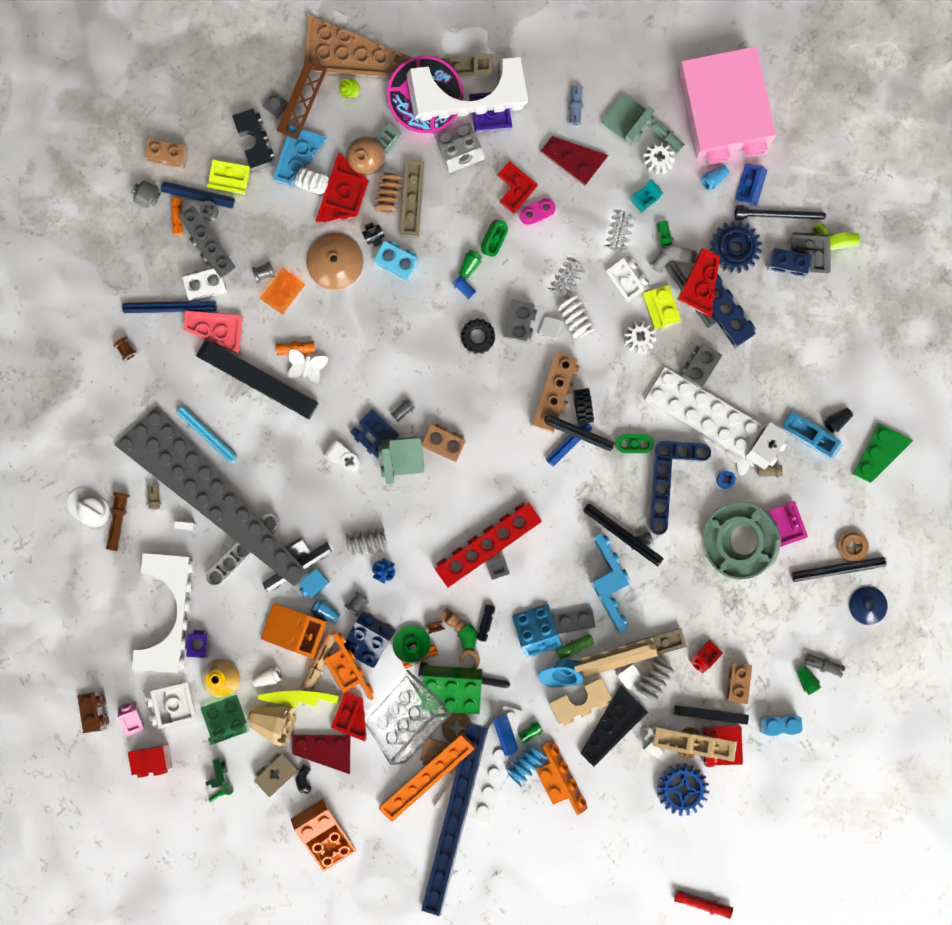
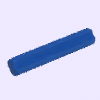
M584 423L579 426L580 428H583L587 431L592 430V427L589 423ZM569 435L546 458V461L552 467L555 466L581 439Z

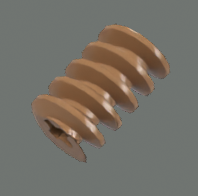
M383 173L384 175L379 177L382 182L378 184V188L381 190L376 192L379 197L375 198V202L378 205H374L373 209L380 213L394 215L392 210H397L398 207L393 205V203L399 202L395 195H401V192L397 191L396 188L402 187L398 181L404 180V178L393 173Z

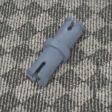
M571 86V102L568 106L570 108L569 125L574 126L575 118L576 126L581 125V109H583L582 86H578L577 94L576 86Z

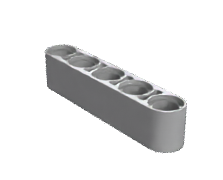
M265 514L260 520L265 524L267 518L273 517L275 525L268 529L274 533L280 525L279 518L274 514ZM237 542L207 572V582L214 586L223 584L252 553L248 551L245 555H240L238 548L241 544ZM228 558L234 560V566L231 569L225 567V561ZM214 572L220 574V580L216 583L211 580V575Z

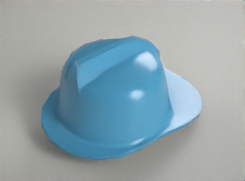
M560 659L553 668L542 670L539 673V681L543 685L553 688L579 685L583 682V676L580 672H576L574 667L579 666L580 662L578 660Z

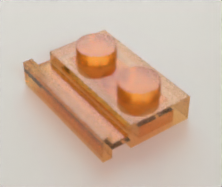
M282 268L260 299L281 315H284L305 287V284Z

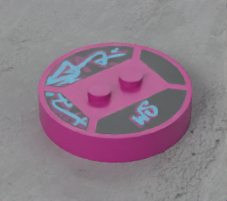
M418 56L405 61L394 71L388 84V104L394 118L406 129L416 133H434L450 125L457 117V114L442 119L436 116L422 121L420 118L414 119L406 74L412 68L429 67L432 78L437 86L450 97L463 101V87L458 74L447 62L432 56Z

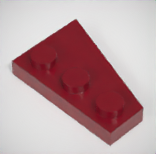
M293 734L292 755L350 774L351 736Z

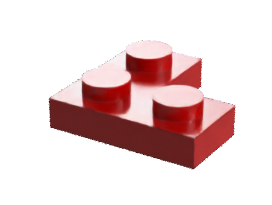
M510 161L497 174V177L510 187V190L499 203L514 215L536 190L538 184Z

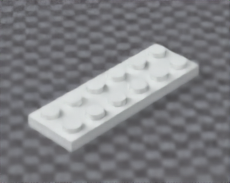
M666 367L645 399L648 403L743 459L764 427L761 423Z

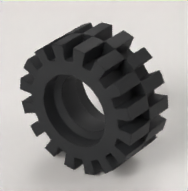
M475 318V320H469L461 330V342L470 353L483 354L489 351L494 344V328L484 319ZM476 329L482 330L486 336L485 340L482 343H474L470 338L472 331Z
M589 388L574 390L578 424L594 422Z

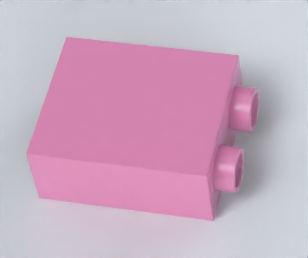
M757 46L682 61L678 73L696 157H707L708 164H717L730 160V152L744 149L746 157L768 152L767 144H771L776 133Z

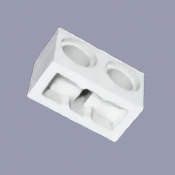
M212 266L206 267L203 272L186 273L187 276L182 277L190 301L227 292L224 277L220 278ZM212 276H218L219 280L216 284H209V279ZM199 281V288L196 290L191 289V283Z

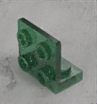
M237 695L201 707V712L210 734L208 738L210 745L250 731Z

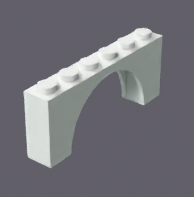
M520 57L506 58L499 62L498 79L493 92L477 101H461L444 93L432 78L429 67L412 68L406 74L414 119L420 118L422 121L439 116L441 119L448 118L453 114L466 116L471 112L484 114L489 110H494V112H502L507 108L520 110L528 102Z
M142 554L141 573H147L159 578L171 589L177 603V619L171 633L161 643L148 649L133 650L132 669L181 673V669H184L185 658H182V654L187 646V638H184V632L188 630L189 620L186 619V611L190 610L188 592L192 590V581L189 578L190 573H193L194 561H191V557Z

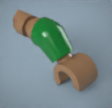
M446 608L439 618L448 626H453L455 628L454 631L460 638L461 648L464 649V652L460 655L459 662L464 661L466 655H472L476 660L472 667L477 669L481 659L479 654L474 651L477 639L475 628L470 622L461 621L459 619L460 616L456 613L453 614Z

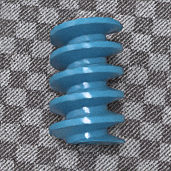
M529 744L527 745L529 752L522 750L521 752L524 757L516 756L518 763L511 762L513 769L505 768L508 775L520 787H522L520 780L527 782L525 775L530 777L533 775L530 769L537 771L536 763L543 765L541 758L548 759L537 747Z

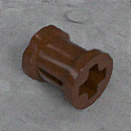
M127 336L113 344L114 348H117L121 354L123 362L132 359L138 354L128 342Z

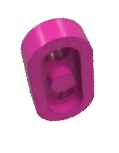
M544 198L525 206L519 214L521 223L526 226H532L552 217L556 210L555 203L549 198ZM549 205L550 209L546 211L543 209V206ZM527 212H530L533 216L531 218H527L525 214Z

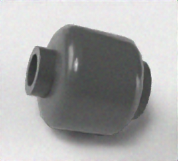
M145 180L141 181L140 184L135 183L131 194L134 195L133 201L147 209L151 206L155 207L161 195L157 186Z

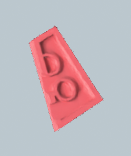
M185 311L184 331L240 354L242 315Z

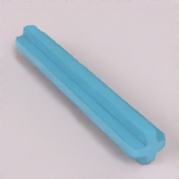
M182 406L178 409L177 414L229 463L234 462L237 455L186 407Z

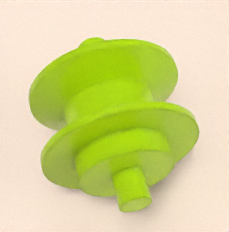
M342 80L339 86L340 94L344 98L357 97L360 91L357 80Z

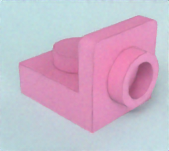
M136 702L125 703L118 708V718L126 736L144 730V724L139 715Z

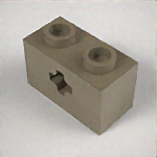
M277 753L270 760L271 765L268 768L263 766L255 773L257 778L254 782L269 798L300 770L285 753L282 755ZM272 769L280 771L278 773L279 778L271 776L273 774Z

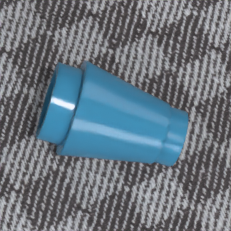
M725 165L707 171L700 178L701 183L707 190L715 189L729 175V170Z
M320 599L316 600L310 611L314 614L313 616L333 624L336 623L340 616L326 601H321Z

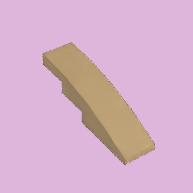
M656 727L653 746L686 754L734 761L737 742Z

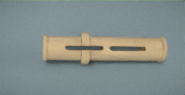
M326 633V637L312 666L308 667L309 672L301 685L302 687L313 691L319 675L322 676L323 672L321 671L325 665L323 659L330 655L335 644L331 635Z

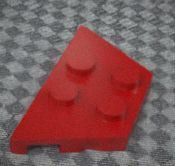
M341 153L337 155L315 221L318 224L357 218L369 184V180L363 174L354 171L350 167L348 161Z

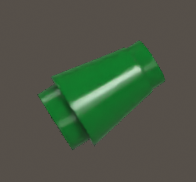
M470 249L468 253H465L458 274L468 279L482 263L481 259L483 256Z
M806 665L796 670L803 691L807 692L808 696L822 688L819 684L821 682Z

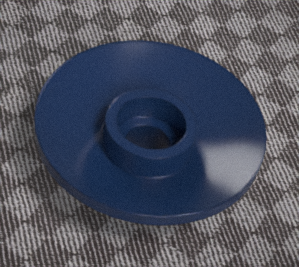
M862 587L856 590L850 598V613L861 624H876L887 613V599L877 588ZM868 602L873 604L872 609L867 608Z

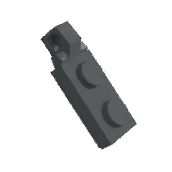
M592 608L553 616L558 634L595 627Z

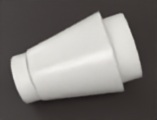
M270 666L253 677L252 681L255 688L279 684V681L283 678L278 666Z

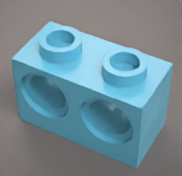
M384 241L374 259V264L409 281L419 262L416 257L417 254L408 249L406 251L399 249L400 246L393 241H389V243ZM392 251L394 256L392 259H385L383 257L384 253ZM402 260H409L411 265L408 268L401 267L400 263Z

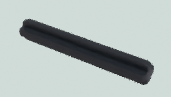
M548 415L546 419V425L604 450L612 451L615 443L555 416Z

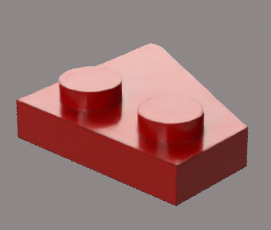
M345 692L331 728L366 742L364 699Z

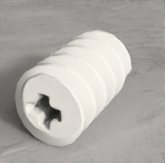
M579 295L572 296L563 301L558 308L559 311H564L562 313L563 318L568 317L565 323L572 324L568 329L569 331H575L572 334L573 338L585 336L595 330V328L589 329L592 322L585 321L589 315H582L586 309H579L582 301H575Z

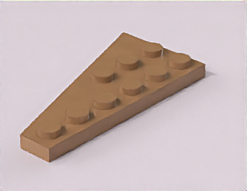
M308 14L304 63L307 60L326 68L327 74L391 78L394 71L402 63L412 58ZM315 68L311 70L314 73H322V71Z

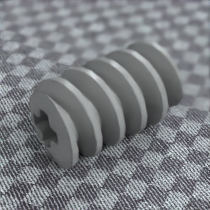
M384 527L382 533H380L378 528L375 529V534H372L370 529H368L367 535L360 531L359 537L355 532H353L352 538L346 533L348 551L353 557L356 556V551H358L359 555H363L364 549L367 554L371 553L372 548L375 553H378L379 547L383 552L386 551L387 540Z
M655 657L658 663H651L654 670L647 669L650 676L644 675L643 678L646 680V683L639 682L642 689L636 688L635 690L649 699L658 700L659 697L656 695V692H663L659 686L666 687L667 684L664 682V679H671L667 673H674L675 671L670 665Z

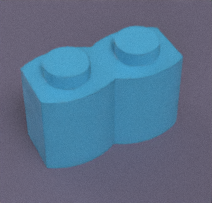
M786 714L781 717L764 716L760 718V732L768 736H777L782 733L789 735L799 734L802 732V718L792 714Z

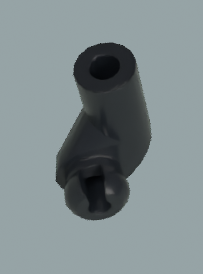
M303 764L298 772L295 781L298 791L308 794L311 791V786L306 778L312 768Z

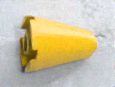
M217 659L210 662L204 668L201 677L202 685L211 696L224 698L233 694L239 687L240 674L236 665L225 659ZM216 676L219 678V682H218V683L216 682V679H215Z

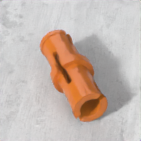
M314 341L277 343L276 353L277 356L289 355L291 349L298 350L302 354L315 353Z

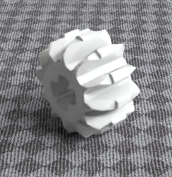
M653 142L652 148L646 147L647 153L643 154V158L647 160L643 164L650 165L648 171L654 168L655 174H658L660 169L664 174L666 173V168H672L670 163H674L675 158L671 157L674 155V151H668L670 145H666L664 148L663 142H660L659 147H657V144ZM657 155H661V161H657Z
M300 168L296 175L295 184L303 189L322 194L327 188L329 178L319 172Z
M644 321L640 322V327H638L636 322H633L634 329L628 326L627 330L630 333H624V337L630 338L624 343L625 345L632 344L629 348L630 351L636 347L637 354H639L640 348L646 353L647 347L652 349L654 346L651 342H655L656 338L651 335L655 334L656 331H649L651 324H648L645 328ZM638 333V335H640V333H642L644 335V341H642V339L640 341H637L636 334Z

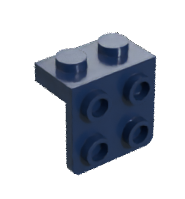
M362 611L345 640L344 646L347 651L351 650L355 659L374 668L396 630L389 624L374 618L373 615Z

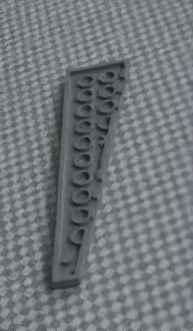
M157 406L114 444L294 587L309 574Z

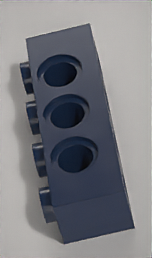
M717 275L715 289L719 292V297L713 300L712 316L736 349L756 334V328L750 320H746L744 310L740 305L734 303L732 300L734 299L733 294L729 289L725 290L721 277ZM721 305H728L730 312L727 314L723 313L720 309ZM733 320H738L741 324V328L734 329L731 325V322Z

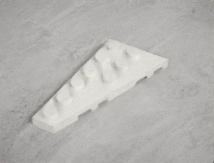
M503 706L496 717L507 714L515 737L523 711ZM494 722L491 723L488 729L466 816L489 824L509 756H504ZM454 778L434 807L447 810Z

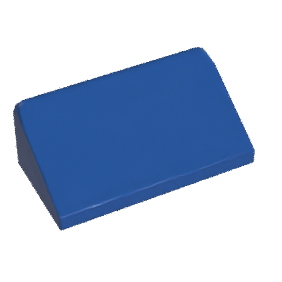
M746 163L735 200L757 206L767 169L760 165Z
M507 714L493 718L504 756L517 752L518 746Z

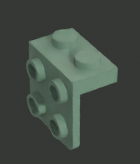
M622 94L602 119V124L631 145L634 140L637 142L644 133L642 132L645 126L649 127L653 122L655 110L650 106L645 109L626 94Z
M420 437L382 440V448L378 449L379 460H383L384 466H381L382 478L385 477L386 484H394V475L424 472Z

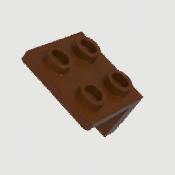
M102 691L77 695L83 733L106 730L107 725H109V716L105 714L106 697L102 695Z

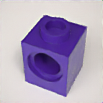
M193 630V633H188L186 657L208 658L210 635L205 634V630ZM196 638H200L203 641V646L200 649H196L193 645Z

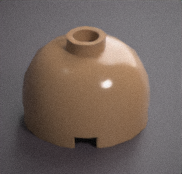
M363 136L357 138L347 149L348 164L354 171L360 174L376 173L385 162L386 154L384 147L373 137Z

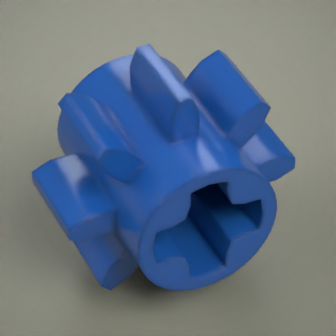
M385 558L382 561H376L372 567L373 578L383 584L386 581L392 580L396 573L393 568L395 564Z

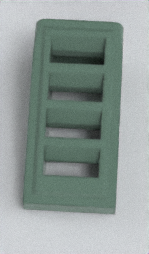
M387 122L375 139L383 145L387 155L402 138V134ZM388 131L394 136L393 139L386 134ZM382 137L389 142L388 145L381 140Z

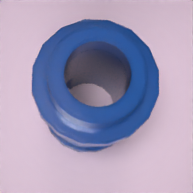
M459 276L452 283L454 288H457L468 300L477 292L465 281V277Z

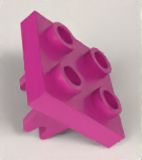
M795 501L768 510L775 519L780 531V547L808 537Z

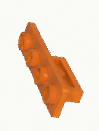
M332 631L330 634L339 650L323 660L338 687L344 693L360 684L366 697L369 700H373L372 694L374 690L369 683L366 684L362 677L365 675L360 666L356 667L354 664L355 657L351 650H346L344 637L341 633L337 634V632Z
M552 739L542 745L550 763L538 768L536 772L552 804L554 805L569 799L576 814L579 815L588 809L586 800L581 795L577 782L573 779L567 763L563 760L558 745Z

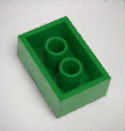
M424 665L421 711L480 714L482 669Z

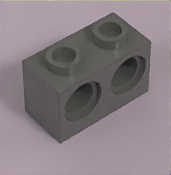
M512 299L504 339L525 344L527 339L531 340L533 328H530L531 320L535 321L537 314L534 304ZM525 308L529 314L526 317H520L518 310ZM516 327H522L525 332L523 335L517 336L513 330Z
M704 343L700 347H695L691 354L694 358L690 363L686 362L681 370L684 373L682 375L684 379L700 388L704 386L723 356ZM701 353H708L710 361H702ZM691 369H698L700 377H692L690 374Z

